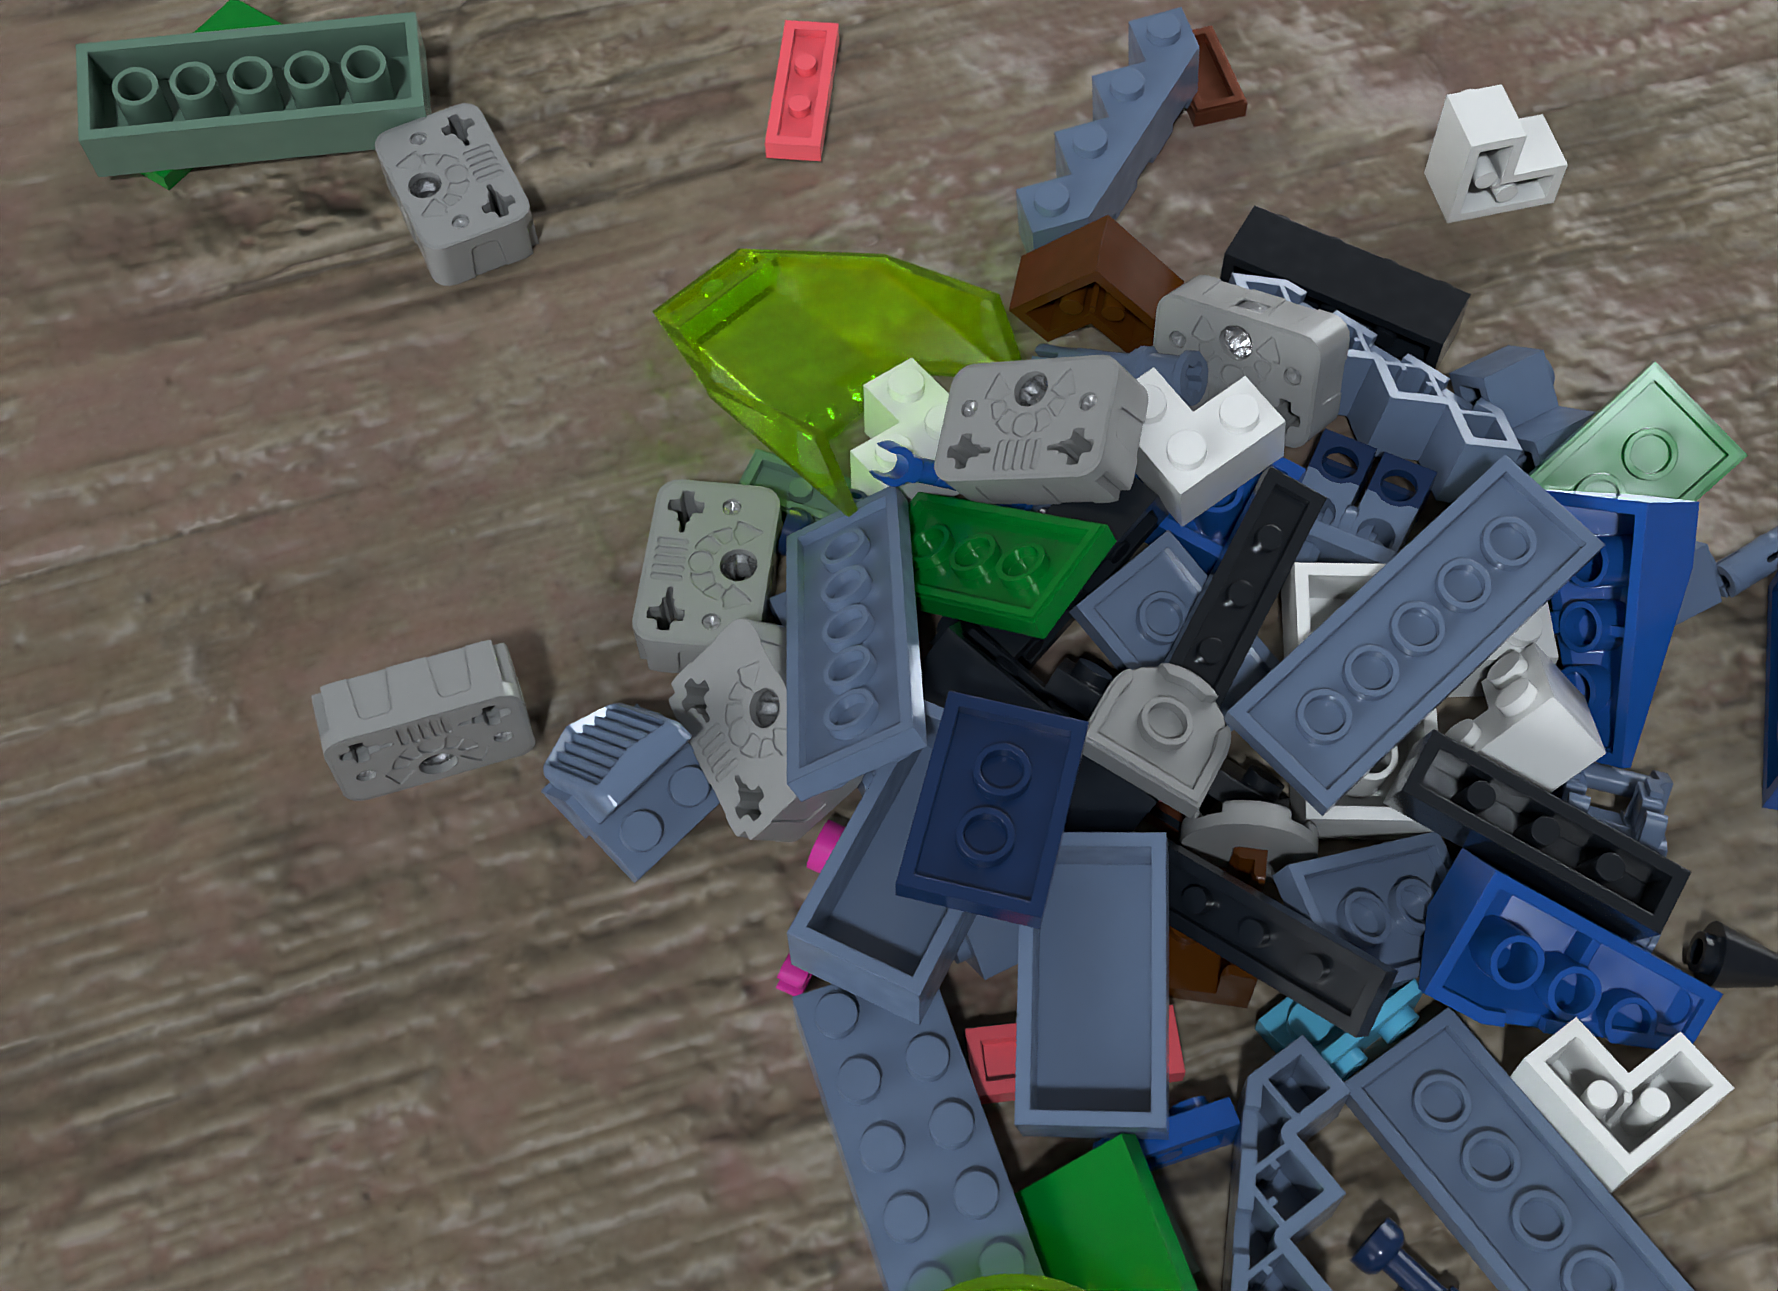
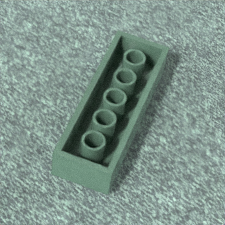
M416 12L76 44L78 140L98 177L376 150L375 142L381 133L431 114L426 51Z

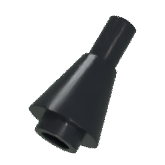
M1719 921L1711 922L1703 931H1698L1692 937L1687 951V965L1689 970L1694 973L1696 979L1712 988H1772L1775 985L1778 986V954Z

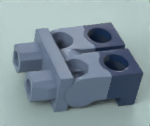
M1325 428L1306 470L1302 484L1322 494L1327 499L1295 562L1387 564L1402 550L1415 522L1418 521L1427 503L1437 472L1384 452L1359 507H1356L1354 505L1357 499L1360 498L1368 481L1377 448ZM1335 453L1345 454L1352 458L1356 463L1357 469L1327 457ZM1392 476L1404 477L1413 484L1416 493L1387 482L1385 479Z

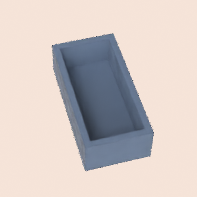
M924 700L927 746L913 752L910 756L899 762L888 763L878 768L787 931L791 965L919 1026L977 915L896 896L895 884L944 710V708Z
M1064 832L1041 929L1019 925L1014 1125L1022 1136L1114 1138L1120 1134H1136L1137 1139L1169 1140V852L1166 832Z

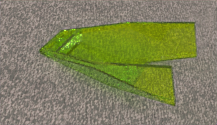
M738 248L652 311L657 322L708 396L848 517L853 515L858 509L828 440L838 436L847 424L864 412V384L910 358H913L929 375L955 377L962 368L971 364L1022 360L1000 294L886 254Z

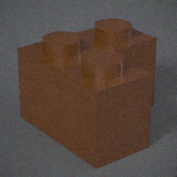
M1106 215L1022 255L1009 311L1047 342L1092 324L1124 352L1131 353L1140 346L1153 345L1158 302L1165 295L1184 284V281L1112 217Z

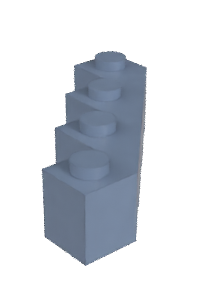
M1182 7L1128 21V66L1092 76L1093 121L1054 132L1057 178L1016 189L1019 235L1026 253L1106 215L1117 219L1137 188V179L1148 162L1153 163L1173 132V123L1182 109L1189 107L1192 98L1198 91L1200 46Z
M1232 273L1228 282L1315 309L1303 302L1307 291L1289 280ZM1338 310L1333 313L1342 318L1350 331V342L1340 391L1342 394L1338 415L1348 417L1357 441L1377 448L1376 458L1381 459L1384 452H1388L1403 459L1417 460L1421 466L1436 471L1437 475L1431 489L1436 501H1444L1450 504L1505 454L1516 463L1522 448L1503 410L1483 398L1479 399L1475 405H1472L1446 389L1450 380L1449 377L1409 353L1401 361L1374 345L1378 334Z
M1507 345L1449 373L1456 395L1472 405H1475L1479 399L1483 398L1503 410L1522 448L1516 464L1527 474L1533 471L1596 413L1559 406L1553 386L1555 382L1554 370L1546 359L1543 349ZM1695 542L1693 569L1675 626L1722 602L1716 578L1717 564L1706 543Z
M1303 1035L1247 1076L1237 1101L1236 1113L1241 1124L1234 1138L1222 1291H1332L1295 1245L1332 1217L1346 1193L1304 1143L1338 1117L1351 1090Z

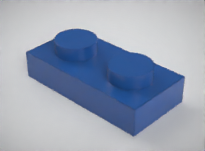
M1198 1096L1184 1100L1169 1109V1140L1138 1139V1142L1151 1172L1232 1144L1241 1123L1230 1097L1209 1103L1206 1096ZM1101 1138V1140L1094 1142L1093 1149L1113 1138Z

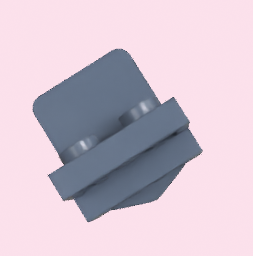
M613 703L566 726L543 766L544 776L550 783L541 792L585 839L590 836L634 883L720 803L693 753L692 746L688 743L692 735L680 722L666 718L660 713L642 708L638 704L632 707L623 703Z

